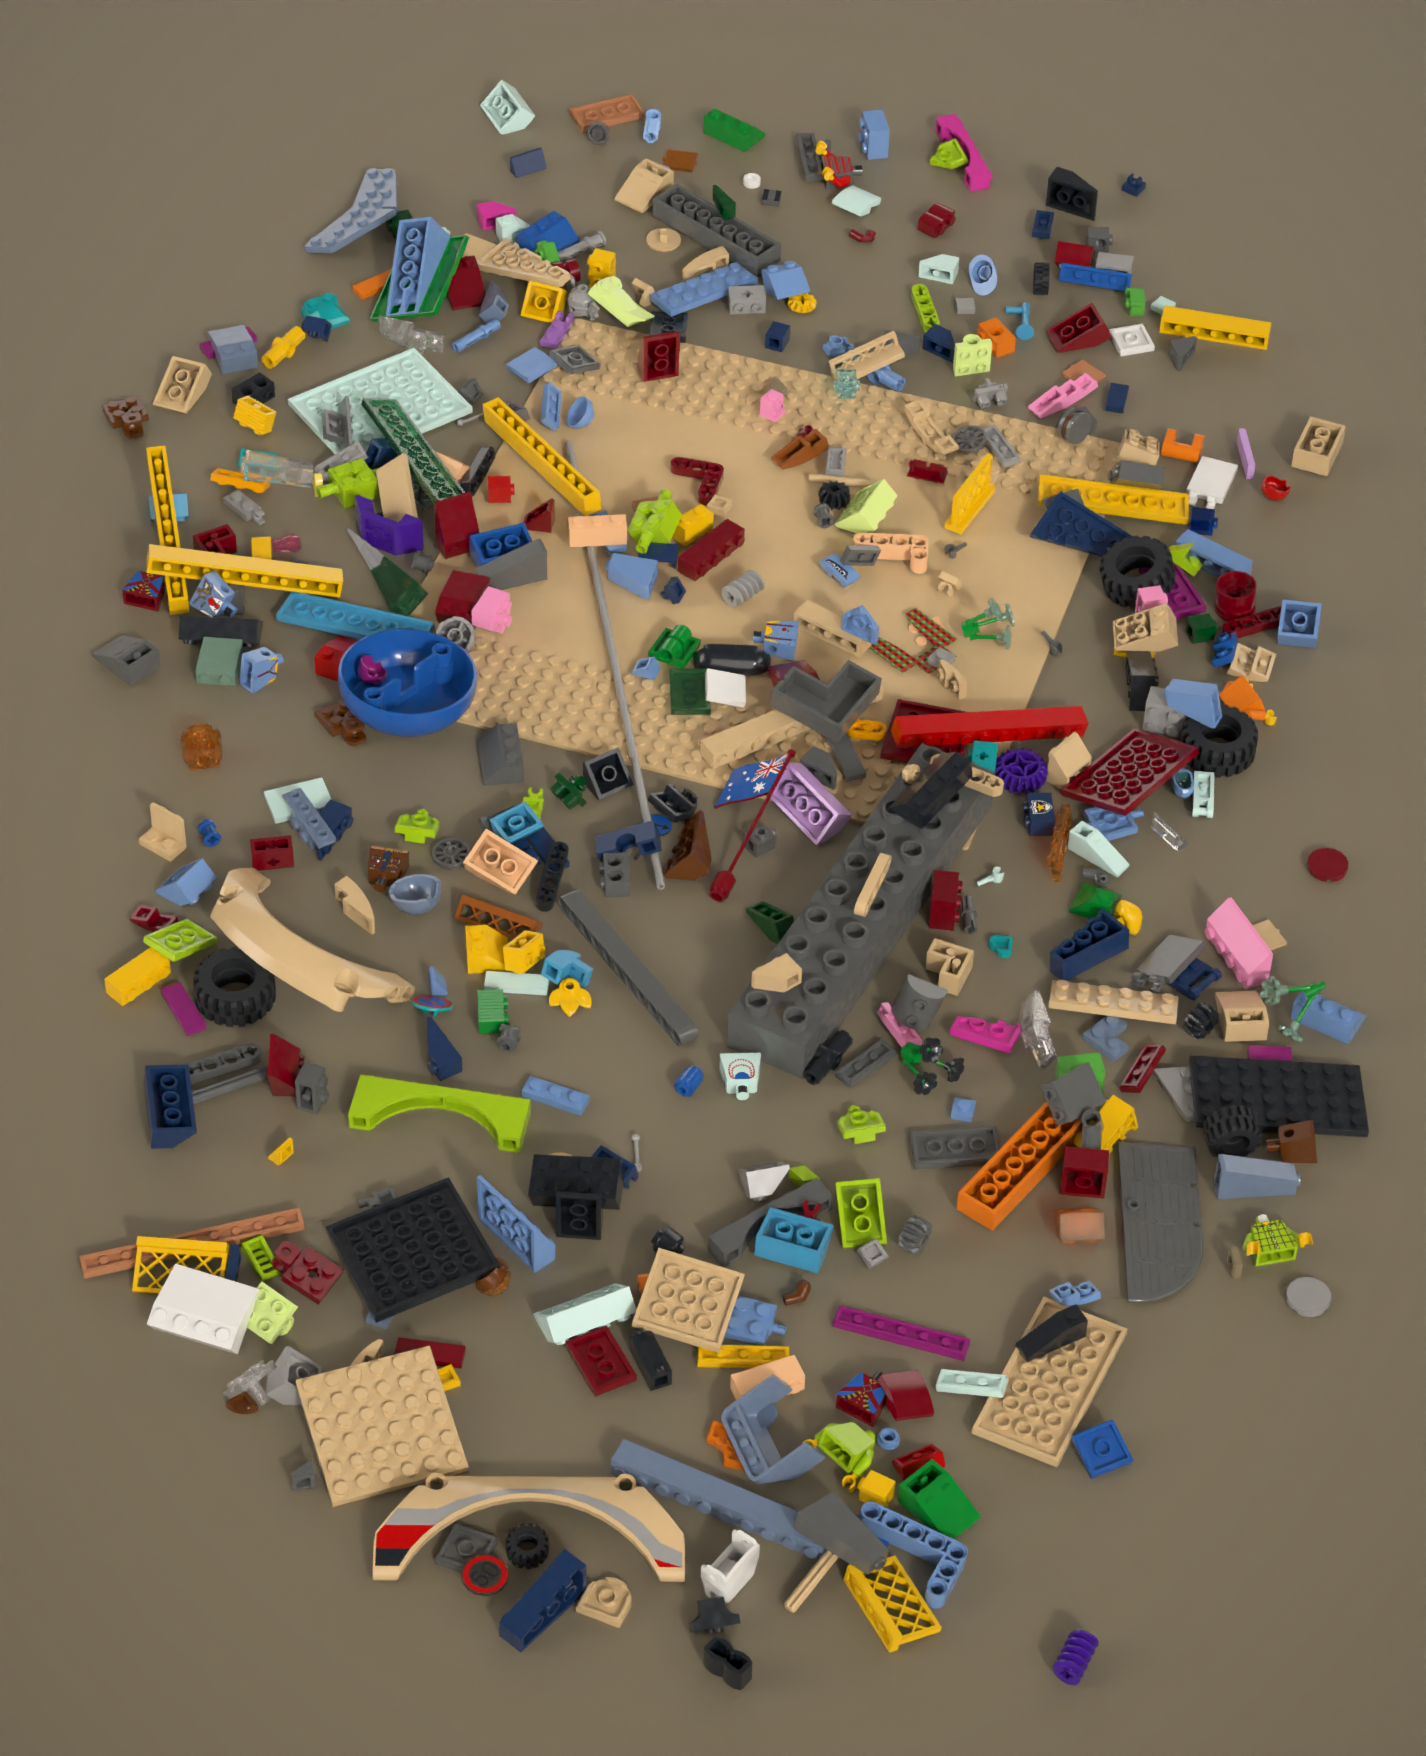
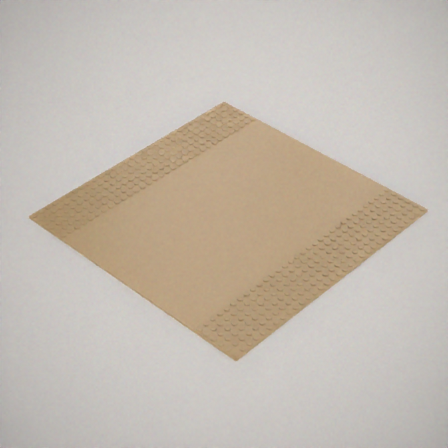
M575 318L572 321L570 329L557 349L580 345L601 363L600 368L570 375L557 363V367L540 377L524 407L527 409L530 419L525 422L568 463L565 443L567 441L573 443L579 473L600 492L601 510L595 513L607 511L609 515L626 514L628 529L635 514L632 501L658 497L662 489H668L672 492L670 499L673 500L681 514L700 504L698 502V491L703 479L675 475L671 472V460L675 457H683L717 463L724 468V477L717 495L732 500V506L724 517L714 514L713 529L726 519L745 528L744 544L697 581H693L679 573L677 567L676 569L672 568V563L658 562V576L649 600H645L608 580L606 563L607 560H611L612 555L609 556L604 546H594L640 768L724 789L733 770L738 767L786 755L789 749H793L796 752L789 762L800 763L804 755L815 746L831 754L837 772L836 789L824 787L852 814L849 821L864 824L907 765V763L880 759L885 738L874 741L849 737L866 772V778L846 782L827 742V737L812 729L712 769L700 755L702 739L776 710L770 706L774 686L768 672L766 671L756 676H745L746 704L744 708L706 701L705 673L700 672L694 667L693 657L684 670L657 661L661 668L655 679H647L632 674L639 659L649 658L648 651L665 628L673 630L679 624L688 627L692 637L701 640V646L698 650L704 648L706 644L755 645L761 647V650L764 651V643L753 642L754 631L765 632L767 622L794 621V612L806 600L839 615L864 605L879 626V637L899 647L913 658L919 657L936 646L928 639L927 644L924 646L916 644V638L924 635L920 632L912 633L909 631V625L912 623L905 615L914 608H917L929 618L938 616L945 630L957 638L956 641L945 648L957 656L951 665L961 673L967 682V693L964 699H958L956 693L952 692L951 687H944L942 681L938 680L937 669L927 674L915 665L902 673L870 647L859 658L798 629L794 661L771 656V666L805 660L817 672L820 681L826 684L830 682L848 660L882 678L883 697L882 700L870 704L858 719L883 722L888 731L898 699L966 712L1026 709L1051 649V645L1041 632L1045 630L1053 640L1055 639L1089 556V553L1029 537L1045 514L1044 507L1038 505L1039 475L1110 483L1108 473L1117 464L1116 457L1121 443L1087 435L1082 442L1071 444L1059 436L1058 428L859 382L852 381L839 387L832 376L688 343H680L679 376L643 382L638 370V352L643 337L650 334ZM779 378L788 388L787 394L783 395V409L786 410V413L776 422L760 416V400L769 391L771 382ZM548 381L562 391L559 428L555 431L544 426L541 422L543 386ZM584 396L593 404L594 418L588 426L580 429L570 428L566 422L568 411L578 398ZM920 399L929 410L930 419L945 436L950 435L952 437L958 429L964 426L974 425L984 428L996 425L1019 455L1020 463L1003 468L987 445L974 454L969 453L965 455L961 452L953 451L941 455L932 450L918 435L906 415L904 405ZM807 425L817 429L826 437L830 447L847 448L844 477L873 481L885 479L897 494L893 502L894 505L886 511V517L877 524L878 528L872 533L925 536L928 539L927 570L920 574L912 572L910 570V560L877 559L874 566H852L861 577L857 582L843 588L835 576L829 577L819 562L833 553L842 557L847 545H853V538L856 533L835 526V522L846 509L842 507L840 510L833 509L832 511L830 508V514L834 517L832 526L829 528H820L818 526V518L814 515V508L820 504L818 492L824 482L809 481L810 473L825 475L828 449L808 462L784 470L773 462L771 457L794 440L799 429L805 428ZM504 441L479 489L472 496L479 532H487L523 523L526 514L553 498L555 500V522L552 532L528 530L532 541L541 538L547 550V580L502 590L510 593V601L512 602L510 609L512 622L502 634L476 626L475 645L468 652L476 666V692L470 707L456 722L491 730L498 724L517 723L519 738L594 757L619 747L625 764L632 766L587 547L569 546L568 517L580 516L579 510ZM986 454L993 455L990 484L996 486L995 493L962 535L945 529V522L952 514L954 494ZM910 460L926 461L927 467H930V463L943 464L944 467H947L948 471L944 484L907 477L910 469ZM488 476H511V484H514L515 495H511V503H488ZM708 483L707 485L713 486V485H715V484H714V483ZM845 485L849 486L850 490L849 503L856 493L865 487ZM1096 513V514L1100 515V516L1103 517V518H1104L1105 515H1106V514ZM627 531V551L617 554L638 557V552L635 549L637 544ZM673 538L671 539L670 543L665 544H678L679 557L682 553H684L687 549L693 546L700 539L694 541L686 547L681 545ZM963 542L967 543L966 547L956 552L954 559L950 558L949 553L945 554L946 545L953 544L958 546ZM440 552L432 570L427 574L404 616L434 622L435 629L432 633L436 634L440 623L437 622L435 609L440 594L452 571L456 570L475 574V568L480 566L475 565L470 552L446 560ZM748 570L757 572L762 577L765 588L759 591L758 594H754L748 601L743 602L742 605H737L736 608L728 606L722 597L724 586L733 582ZM942 571L959 578L962 583L959 592L954 590L953 594L948 596V587H945L942 593L939 592L938 586L941 581L938 577ZM678 576L686 593L680 603L672 604L670 599H663L660 593L664 591V586L668 584L671 577ZM990 598H993L999 605L1001 613H1005V604L1008 603L1010 605L1015 626L1012 627L1008 620L996 621L980 626V633H977V635L1004 633L1005 627L1010 625L1011 646L1009 649H1005L1004 641H997V639H976L970 641V637H964L961 624L965 620L974 618L990 608L988 603ZM992 615V616H990V617H984V618L979 619V620H977V621H978V622H981V621H984V620H988V619L994 618L995 616ZM928 660L922 663L927 668L932 666L928 664ZM1013 741L994 742L998 743L997 757L1001 753H1006ZM974 743L967 744L964 754L965 758L968 759L969 748L973 749ZM767 795L758 798L766 799ZM976 829L967 841V843L962 848L963 850H967L969 848L974 837V834L976 832Z

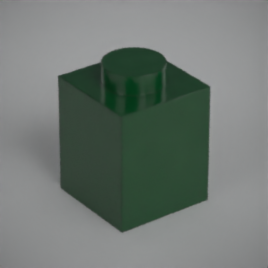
M1210 613L1187 617L1186 633L1192 644L1214 640L1218 627Z

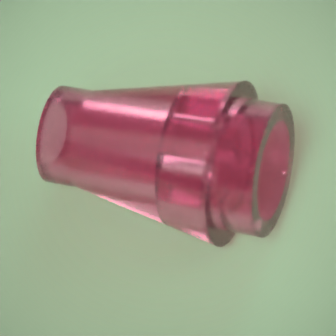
M291 534L277 540H272L273 551L297 553V550H301L300 536Z

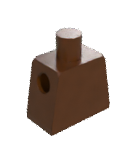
M1313 1120L1280 1126L1278 1128L1279 1138L1266 1140L1267 1153L1280 1152L1282 1162L1317 1163Z

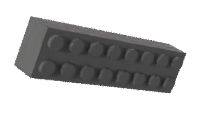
M679 184L673 185L653 198L654 217L710 250L723 246L729 253V261L737 262L755 276L762 274V269H766L768 266L775 265L781 261V243L736 217L725 221L715 205Z

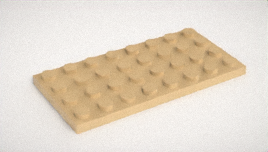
M1043 1297L1021 1339L1056 1312L1070 1306L1060 1305L1057 1301ZM1082 1311L1088 1319L1086 1337L1029 1362L1025 1360L1016 1347L1001 1374L1007 1375L1009 1380L1003 1398H988L972 1428V1434L1058 1467L1071 1442L1072 1435L1076 1433L1127 1335L1128 1329Z

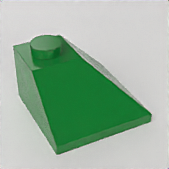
M1083 882L1069 912L1090 919L1098 916V912L1103 908L1113 915L1115 906L1120 901L1122 894Z

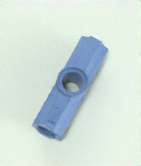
M889 365L867 374L873 384L882 383L897 392L901 391L905 384V378L891 371Z

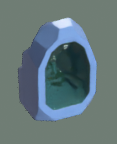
M1180 769L1170 778L1172 791L1179 798L1185 799L1189 797L1194 790L1193 775L1188 769Z

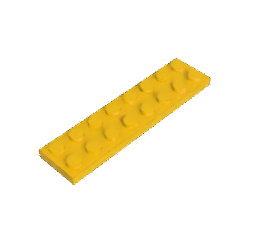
M1039 475L1038 505L1043 506L1042 499L1057 495L1060 491L1064 493L1078 488L1085 507L1095 513L1188 524L1189 494Z

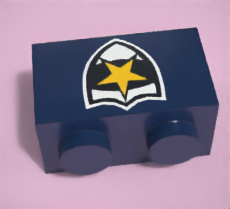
M1027 793V799L1023 801V813L1027 814L1024 818L1025 828L1029 829V836H1054L1055 816L1052 793Z

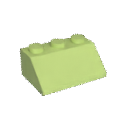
M885 479L859 490L835 522V526L856 534L874 532L878 528L877 524L886 517V511L894 505L893 502L897 494Z

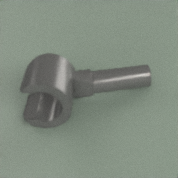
M963 542L958 546L948 544L945 546V554L949 553L950 558L954 559L956 552L966 547L967 543Z
M1045 630L1042 631L1041 634L1051 645V655L1057 656L1058 650L1062 653V642L1054 641Z

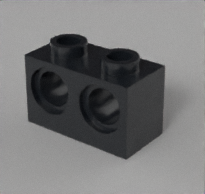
M260 372L231 388L232 401L235 405L238 403V399L245 396H250L262 404L275 397L274 382Z

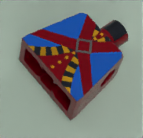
M143 571L137 572L122 589L124 604L158 612L165 593L164 577Z
M876 1372L873 1377L859 1373L837 1393L836 1408L874 1427L888 1399V1396L878 1382L879 1377L883 1373Z

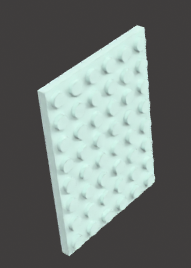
M415 348L288 399V405L334 454L341 451V444L323 439L322 413L324 410L338 413V407L345 396L349 397V403L351 404L352 440L354 443L359 441L365 453H367L372 438L407 437L411 439L473 413L472 406Z

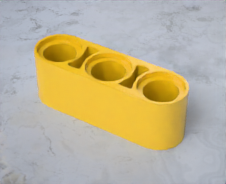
M271 536L251 537L252 557L272 560Z

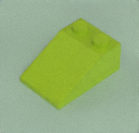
M880 1178L836 1182L835 1197L842 1247H862L877 1238L881 1245L887 1244Z

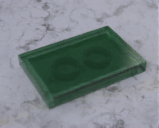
M669 669L671 715H711V702L706 701L705 672L707 669Z

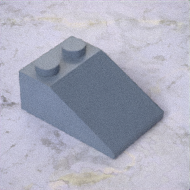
M244 325L208 331L222 374L258 368L257 351L253 339Z

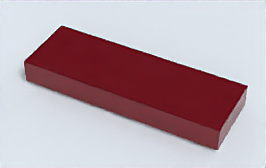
M1144 1045L1119 1086L1121 1092L1141 1093L1166 1052L1164 1045Z
M398 1337L394 1355L430 1346L436 1366L445 1367L451 1364L453 1368L462 1369L466 1346Z

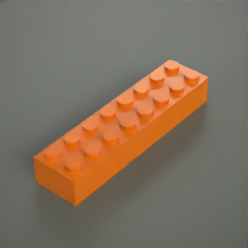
M1046 1101L958 1192L957 1210L993 1231L1064 1157L1065 1146H1074L1075 1136L1082 1132V1116L1072 1122L1057 1125Z

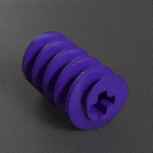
M1072 1631L1068 1635V1639L1065 1641L1064 1647L1061 1649V1653L1053 1665V1671L1057 1678L1068 1685L1079 1684L1080 1678L1084 1675V1670L1088 1667L1087 1663L1091 1661V1656L1099 1645L1098 1639L1087 1631Z

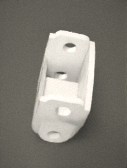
M734 1529L732 1531V1542L712 1565L703 1564L701 1566V1580L708 1598L722 1596L724 1597L725 1604H727L752 1578L755 1573L760 1545L753 1537L741 1530Z

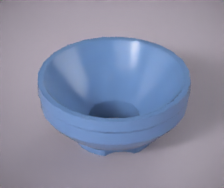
M582 396L572 404L566 419L567 425L570 428L580 429L591 423L595 415L592 402Z

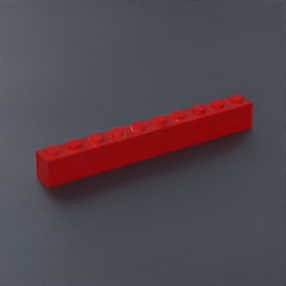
M1082 706L895 716L891 732L897 748L919 747L922 743L928 746L970 744L974 743V741L1005 742L1060 739L1069 737L1073 732L1078 733L1079 737H1084L1089 723Z

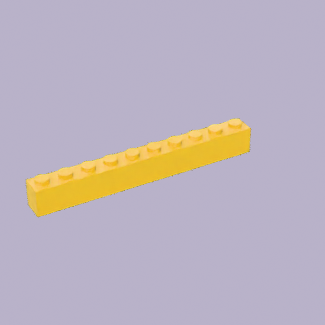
M499 397L483 404L485 423L584 516H589L601 510L600 492Z
M166 447L146 448L159 543L161 546L180 548ZM164 575L170 615L189 613L185 578Z
M149 544L146 559L147 573L202 580L205 574L215 571L229 584L339 598L343 585L342 569L153 544Z

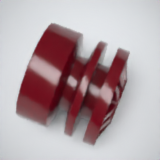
M1230 571L1218 578L1216 582L1215 611L1220 618L1230 621L1255 613L1257 584L1254 577L1242 571Z

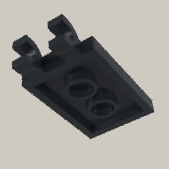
M652 311V315L655 317L651 318L650 335L679 331L680 343H686L688 313H680L670 317L665 312Z

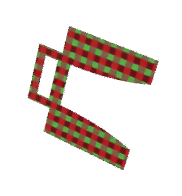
M914 608L905 614L906 617L922 635L936 645L919 657L913 658L899 647L878 637V642L875 645L872 644L870 648L902 673L917 665L927 674H930L938 668L934 666L927 668L922 663L928 660V657L938 647L949 651L945 647L956 641L957 638L920 610Z

